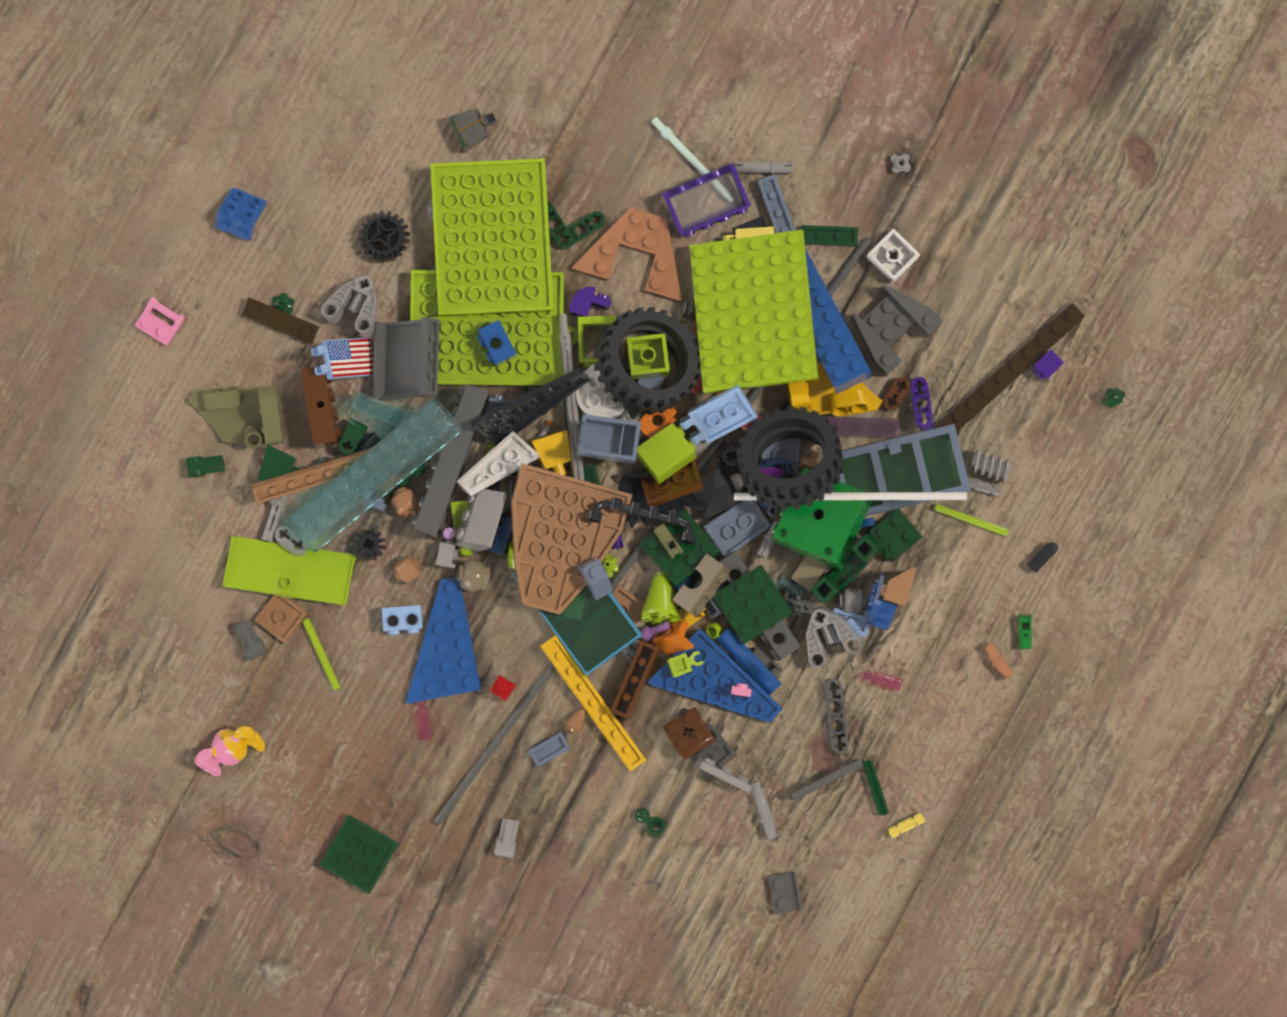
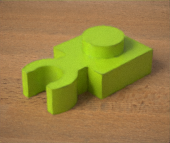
M700 652L691 653L689 658H687L686 653L667 659L673 678L691 672V665H702L703 661L695 662L694 657L700 654Z

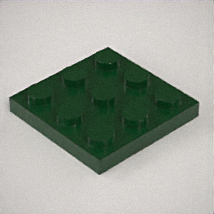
M682 509V513L678 512L679 518H683L691 524L693 534L696 535L694 545L680 542L681 533L685 532L682 526L664 523L683 551L682 554L678 553L672 559L655 532L639 543L640 547L675 587H678L697 572L696 567L706 554L715 558L721 553V550L685 509ZM672 543V544L669 545L668 547H669L670 549H672V548H674L675 546H674V544Z
M762 564L713 596L743 644L793 613Z
M349 814L320 866L371 894L399 843Z

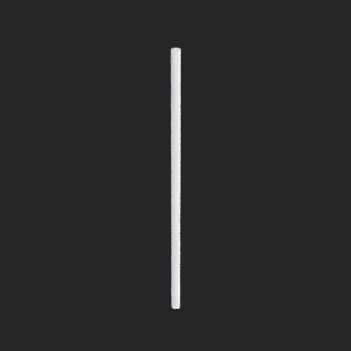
M826 492L824 500H967V492H832L831 494ZM734 493V500H757L756 495L752 497L749 493Z

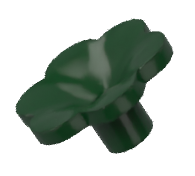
M286 293L273 297V307L289 314L293 312L294 300L288 297Z
M1109 388L1104 395L1105 398H1103L1102 403L1107 405L1108 408L1119 405L1123 402L1125 392L1119 388L1114 390Z

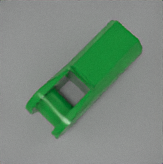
M1019 614V649H1032L1031 614L1028 616ZM1022 624H1028V629H1022Z

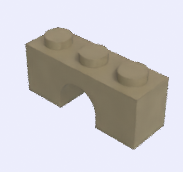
M708 554L704 556L696 567V570L703 577L701 585L696 589H690L683 585L673 598L675 603L694 617H697L704 610L706 603L716 594L717 588L727 579L730 572L724 565Z

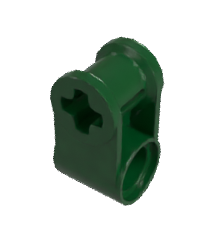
M352 418L349 419L339 442V450L342 455L347 456L357 450L358 444L362 441L367 431V425ZM351 443L352 450L348 449L346 452L343 445Z

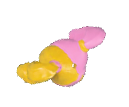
M239 727L236 731L223 729L214 736L211 748L203 749L197 754L195 764L213 776L218 777L222 772L219 763L230 766L235 765L245 758L248 745L259 752H263L265 750V743L262 737L251 727Z

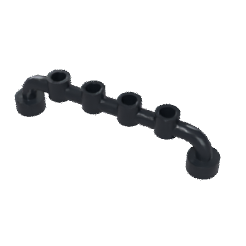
M613 497L611 501L597 502L591 511H587L586 520L592 523H601L602 513L599 511L602 508H607L613 512H624L634 517L641 516L651 521H662L669 525H679L685 529V532L681 533L680 542L687 545L695 544L696 535L693 534L691 524L687 520L679 518V513L676 511H668L666 515L660 513V508L650 506L649 510L641 509L642 504L638 502H630V506L623 505V500Z

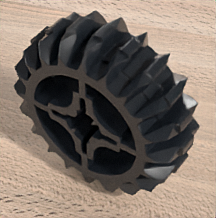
M380 211V217L373 213V220L367 217L366 219L369 224L364 222L361 224L366 229L359 230V233L364 236L358 238L359 241L364 242L360 245L361 248H367L364 253L366 255L371 253L370 258L372 260L378 255V262H381L382 257H384L385 262H389V256L396 260L394 255L396 253L401 257L400 249L407 250L403 243H410L409 239L404 238L410 236V232L405 231L408 229V225H402L404 219L401 218L397 221L398 214H394L391 218V211H388L386 216H384L383 211ZM382 222L392 223L397 228L385 229ZM376 225L378 232L369 240V234ZM380 229H382L383 232L386 233L388 244H386L383 238L380 240V238L382 237V232ZM400 233L398 243L392 248L391 240L396 237V234ZM383 244L387 251L377 250L371 245Z

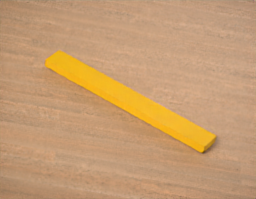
M555 635L542 644L540 647L628 770L632 771L646 761L558 636Z

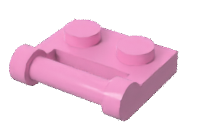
M152 297L134 326L168 347L183 324L185 317L171 311L160 304L156 298ZM153 309L175 321L173 326L151 314Z

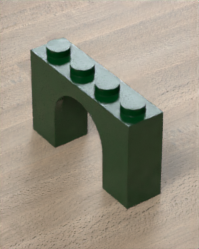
M873 534L864 535L852 548L853 552L847 557L842 570L835 569L829 575L824 576L811 591L824 604L832 602L871 563L885 546Z

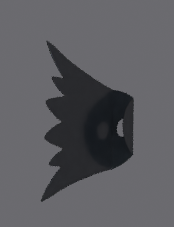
M647 468L626 473L619 482V491L632 494L630 502L642 504L641 509L649 510L640 477L651 474ZM688 494L655 506L660 508V513L666 515L670 511V507L682 513L681 505L696 510H705ZM627 513L624 526L629 521L632 528L638 517ZM639 516L645 526L648 527L651 524V520Z

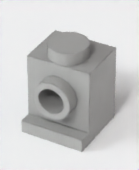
M445 539V543L440 542L436 561L437 566L456 569V565L453 564V561H457L459 550H456V541Z

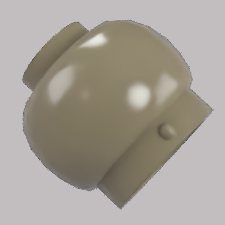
M467 560L463 566H459L456 580L460 581V586L466 591H485L489 582L490 567L484 566L478 560Z

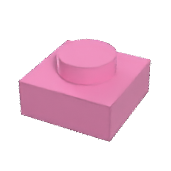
M737 683L736 687L732 686L731 694L750 697L752 689H748L746 684Z

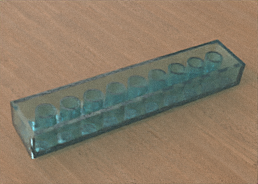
M432 397L286 520L305 547L317 552L462 432V430L443 404Z

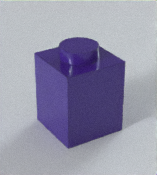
M1050 349L1032 368L1035 370L1034 374L1039 379L1046 381L1064 362Z

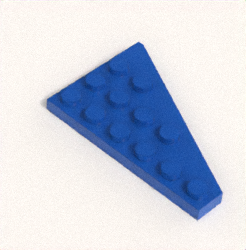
M456 577L440 580L406 699L407 704L481 690L460 581L456 580Z
M700 628L689 639L694 645L693 649L677 652L671 658L686 653L687 658H689L691 653L699 651L700 654L696 655L694 660L695 662L703 661V664L700 666L691 665V672L673 678L666 662L648 681L652 686L768 723L783 709ZM737 683L748 685V689H752L751 696L732 695V686L736 687Z

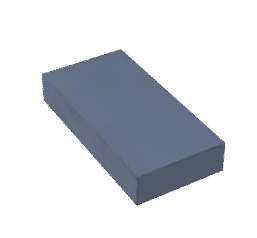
M559 732L528 750L538 768L571 747L562 732Z

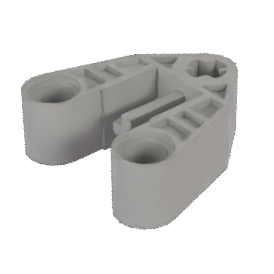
M361 276L343 284L321 307V312L326 321L332 324L339 322L346 310L351 311L353 314H358L359 312L355 321V328L358 334L365 339L372 337L380 305L376 288L371 278ZM330 310H335L334 314L327 315ZM363 325H369L366 330H361Z
M824 606L817 607L815 612L812 613L806 632L809 664L816 669L822 668L828 658L818 631L819 628L827 645L837 641L831 623H833L846 652L857 654L863 646L862 638L842 615ZM819 612H821V615L822 613L825 614L823 620L817 618ZM849 641H857L859 647L855 649L851 648L849 646ZM816 654L821 655L823 662H815L813 656Z

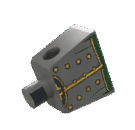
M479 109L449 116V121L465 153L490 136L487 127L497 123L492 112L482 117Z

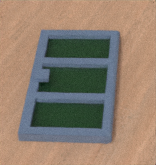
M955 424L842 451L844 469L843 474H839L840 482L864 492L971 491ZM871 500L872 503L866 516L932 500Z

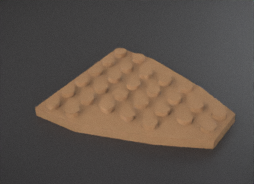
M521 463L511 499L514 565L523 605L559 615L587 585L578 566L594 557L600 559L602 563L621 534L627 513L613 512L607 508H602L599 511L602 513L601 523H592L586 520L587 511H591L597 502L611 501L613 497L622 499V504L629 506L632 494Z

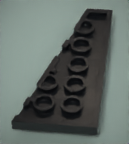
M578 368L470 421L473 429L498 445L512 431L518 434L588 383L590 378L588 374Z

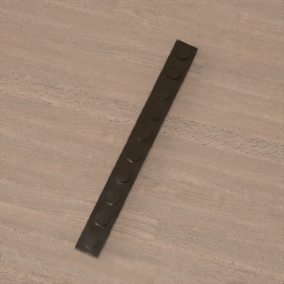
M1071 303L933 429L955 424L956 432H958L1085 317L1084 314ZM949 433L937 436L943 444L950 439Z

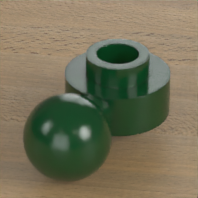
M639 808L635 812L636 821L646 823L648 835L660 837L664 834L666 824L662 818H650V813L645 808Z

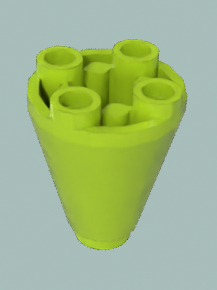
M663 572L655 573L642 610L641 620L651 622L653 627L666 621L669 623L677 622L680 617L678 604L673 601L676 595L674 585Z

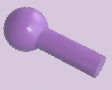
M666 621L652 628L649 626L642 627L640 629L642 633L641 639L646 642L651 641L655 634L670 628L669 622Z

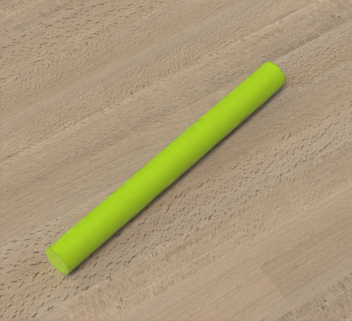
M936 504L934 509L936 512L1006 537L1009 529Z
M307 618L302 622L334 691L340 689L339 682L310 619Z

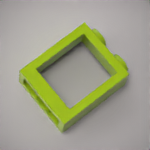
M616 315L578 317L579 364L583 365L584 368H590L591 365L597 363L598 359L584 358L583 327L610 326L616 320Z

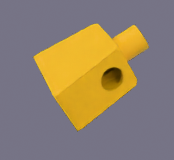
M563 429L530 440L533 449L540 456L538 459L544 469L552 467L554 473L566 474L563 463L571 461L567 430Z

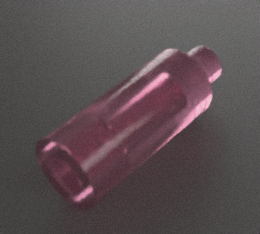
M874 670L872 673L865 671L863 679L870 680L869 684L897 692L900 691L903 680L902 678Z
M418 702V710H415L419 741L433 739L429 708L426 709L425 702Z

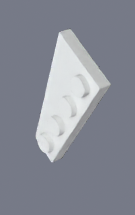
M512 431L465 473L457 483L472 496L520 469L521 463L527 465L540 456Z

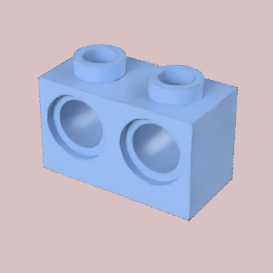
M421 605L382 608L383 631L388 632V635H399L400 631L407 630L408 634L419 633V629H423ZM412 614L418 618L415 625H409L407 622V618ZM391 616L398 618V624L394 627L388 624V619Z

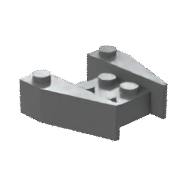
M883 284L881 290L887 296L863 319L855 312L851 318L872 362L887 377L902 361L889 347L913 324L928 337L942 324L943 320L930 307Z

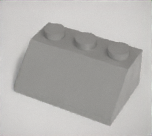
M483 489L472 496L468 495V506L462 514L461 520L463 522L456 534V545L473 552H479L492 547L507 493Z

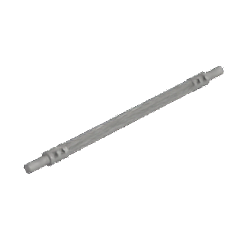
M560 314L561 333L559 338L563 375L574 371L567 314ZM574 392L566 398L573 478L585 481L582 456L577 455L580 429L577 401Z

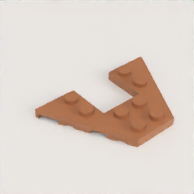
M630 207L572 267V270L609 280L619 245L653 254L655 258L645 292L678 302L682 301L668 222L665 217Z

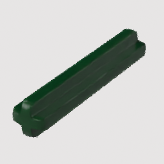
M864 761V771L878 814L880 816L889 813L873 761Z

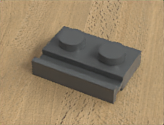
M796 871L768 876L775 915L803 910Z

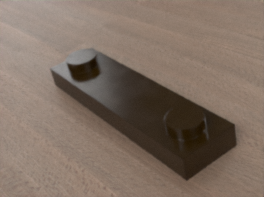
M251 297L248 298L242 313L247 318L309 344L314 343L320 328L318 325Z

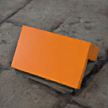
M685 620L669 623L670 628L655 634L652 640L666 655L693 649L694 647L684 637L689 625Z

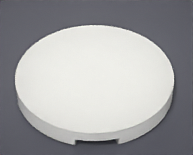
M593 364L585 371L590 381L575 391L576 401L587 415L615 418L626 410L623 408L624 404L620 401L615 403L612 401L614 396L610 392L607 394L604 392L603 389L606 386L603 382L599 383L597 377L600 375V372L595 371V364Z

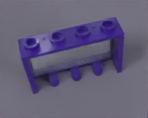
M733 163L661 193L680 236L684 235L685 238L695 234L694 230L702 228V230L712 227V223L717 220L721 223L730 219L729 215L743 214L751 206Z

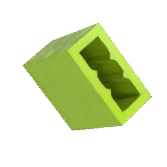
M673 422L637 448V457L659 484L696 458L695 451L697 449L695 445L684 438L685 433L679 426L676 428Z

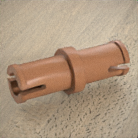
M992 642L982 649L991 660V665L997 668L1004 680L1015 674L1006 663L1004 655L1001 656Z

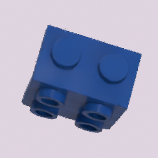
M232 188L217 212L215 227L241 239L251 241L255 224L266 206V201L239 189Z
M881 574L879 579L875 578L864 615L868 616L866 624L888 630L897 604L879 599L885 576Z

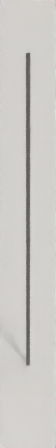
M867 237L864 239L827 289L831 297L870 246L872 240ZM765 386L755 387L747 397L751 405ZM731 432L715 440L697 465L699 474ZM655 521L642 540L653 533L664 522ZM639 544L610 582L612 590L616 588L643 552ZM605 596L595 602L580 624L599 611L607 600ZM580 635L571 641L573 645ZM552 663L549 664L434 819L435 823L438 825L442 823L556 668Z

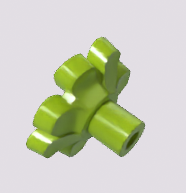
M610 553L606 555L602 565L608 577L612 578L614 576L613 571H619V567L615 565L619 560L616 557L611 559Z

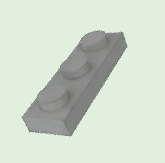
M698 757L695 763L700 769L747 793L753 787L748 782L749 779L741 774L738 776L732 774V770L722 765L721 768L716 766V762L708 757L705 760Z

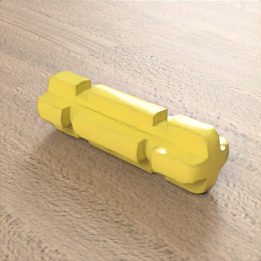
M918 813L913 818L910 817L898 823L897 826L890 827L888 832L894 838L899 833H904L916 827L915 825L924 823L925 819L921 813Z

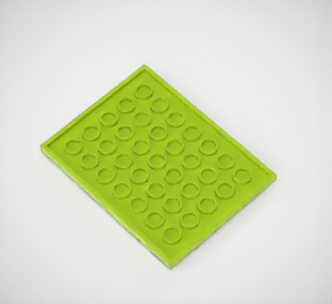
M545 158L430 163L438 316L553 311Z
M795 230L690 245L703 393L724 392L736 385H739L741 389L819 379L804 231Z
M411 270L410 321L421 320V317L440 319L438 385L543 386L563 376L559 338L561 333L559 315L564 314V272H551L553 311L438 316L436 270ZM500 320L516 352V357L495 366L494 362L490 364L485 354L488 351L485 345H480L477 336H479V329ZM493 340L490 345L492 348L497 349L501 346V342Z

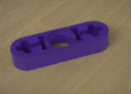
M916 377L910 384L915 422L920 430L927 431L934 424L929 386L925 378ZM919 383L922 384L921 389L923 394H919L917 388ZM920 400L927 401V405L923 408H919L917 403ZM923 413H925V416H926V419H927L926 424H923V423H922V421H923L922 414H923Z

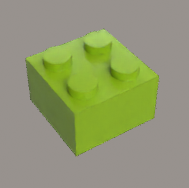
M665 334L628 337L626 339L631 379L669 376L670 370Z

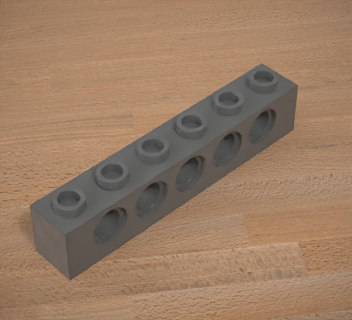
M736 551L719 562L730 572L738 570L741 574L740 577L750 572ZM730 572L726 579L729 583L728 585L736 581L730 578ZM783 620L759 634L764 643L768 641L772 648L769 650L775 659L779 657L782 660L801 647ZM774 634H781L784 638L783 643L776 644L773 641Z

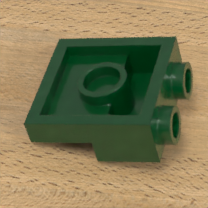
M896 509L869 531V534H873L885 546L881 553L888 561L890 559L895 561L923 538L900 509Z

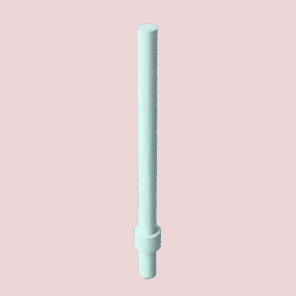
M657 117L651 121L661 132L660 135L665 140L668 139L702 175L709 173L703 164L674 136L673 131L669 127H666ZM717 179L709 182L729 203L734 201L735 198Z

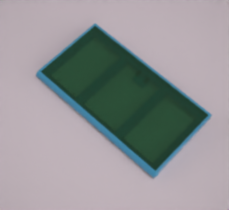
M515 572V573L512 574V575H513L514 578L517 580V576H516V572ZM588 585L579 592L560 615L538 609L586 676L590 675L642 636V633L612 593L596 601Z

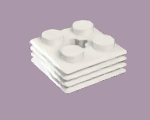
M892 229L867 254V258L893 283L920 256L895 229ZM889 252H891L892 254L896 252L897 260H895L894 258L891 260L889 258Z

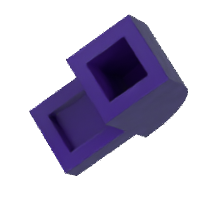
M585 287L574 295L569 314L587 317L592 305L610 310L612 300L605 294L599 293L598 296L595 295L596 287Z

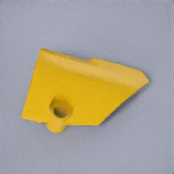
M818 358L819 379L786 383L790 406H793L794 410H800V407H805L807 412L811 413L812 410H815L819 415L833 414L840 417L877 411L883 402L862 382L836 394Z

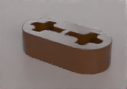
M899 377L892 384L883 399V406L886 410L895 411L902 403L910 389V382L907 378ZM897 382H905L906 390L902 389L900 393H897L896 391L899 387ZM893 395H896L895 403L897 405L889 407V402L886 401L887 398L892 399Z

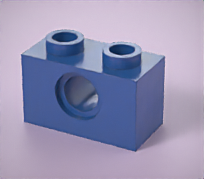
M500 320L478 330V341L481 346L485 345L488 351L485 354L490 364L494 362L495 366H498L516 357V352ZM493 340H499L501 346L494 349L490 343Z

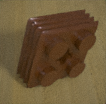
M695 707L663 726V730L682 760L688 759L715 741L714 736ZM686 731H692V736L688 737Z

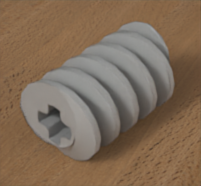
M980 449L975 451L969 466V470L971 467H974L975 474L981 469V476L988 472V478H991L995 474L996 481L1003 477L1004 484L1011 469L1009 459L1002 463L1001 456L997 460H995V454L988 458V452L985 451L981 455Z

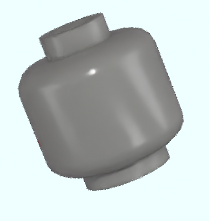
M846 588L842 593H839L838 608H841L843 612L859 614L863 607L866 608L867 597L863 596V592L860 589Z

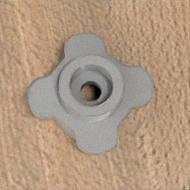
M904 153L901 156L893 155L891 157L893 162L892 171L894 173L910 171L909 155Z

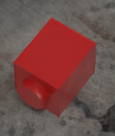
M499 675L490 692L507 702L517 685Z

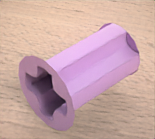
M449 527L443 531L442 536L444 540L455 541L454 528Z

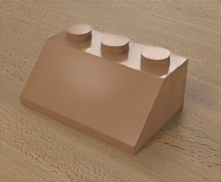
M912 567L883 584L879 598L897 604V608L902 609L905 607L917 568Z

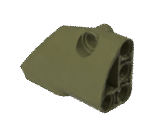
M279 385L241 389L238 387L195 390L188 400L205 418L223 442L244 444L251 449L262 445L284 443ZM252 434L257 435L259 440L252 441L249 436Z

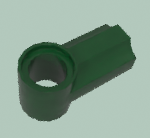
M223 455L186 458L188 478L225 472Z

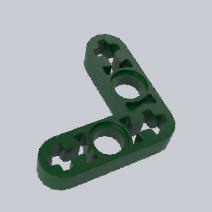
M547 200L549 214H555L548 218V222L550 223L554 219L560 222V227L556 230L549 227V233L561 249L571 248L605 225L604 214L600 211H594L567 228L552 203ZM594 216L597 218L601 217V224L594 223L591 225L593 229L589 230V226L585 221L588 220L590 224L594 221ZM583 225L586 228V233L578 235L575 232L577 226ZM563 228L565 229V231H562L563 236L570 238L567 245L560 243L562 240L559 234L557 236L554 235Z

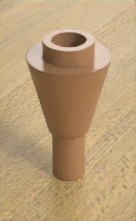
M583 706L563 723L566 726L565 730L573 735L575 733L580 734L585 714L587 713Z

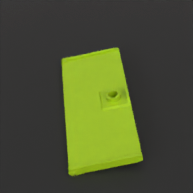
M237 536L231 537L223 587L272 594L290 599L298 598L347 605L353 568L357 559L356 554L307 547V551L303 556H295L275 542ZM295 546V550L298 548L302 549V546Z

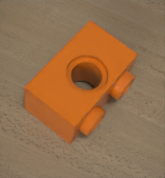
M668 408L663 413H659L658 410L653 415H647L646 413L639 421L641 422L640 431L650 439L667 425H670L672 422L674 424L678 419L676 417L678 411L674 408ZM656 416L662 417L663 424L660 426L654 425L652 422L653 418Z

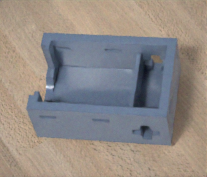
M583 414L577 455L635 463L641 422Z

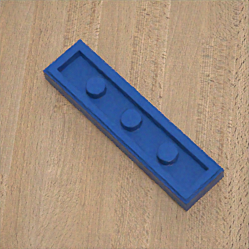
M729 628L716 639L768 695L781 685V682Z

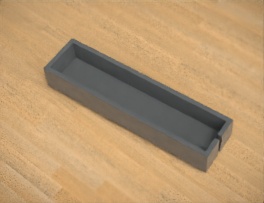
M467 384L466 388L462 387L460 391V404L455 406L452 413L453 423H449L446 429L447 440L441 443L439 449L440 459L434 462L432 468L434 472L433 478L429 477L426 484L428 492L426 496H422L419 504L421 511L415 515L412 523L415 526L414 529L419 533L439 539L458 487L457 481L462 476L478 432L472 428L470 421L484 415L488 405L490 394L486 390Z

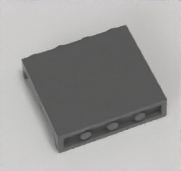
M421 317V320L375 322L372 398L389 400L437 396L440 319Z

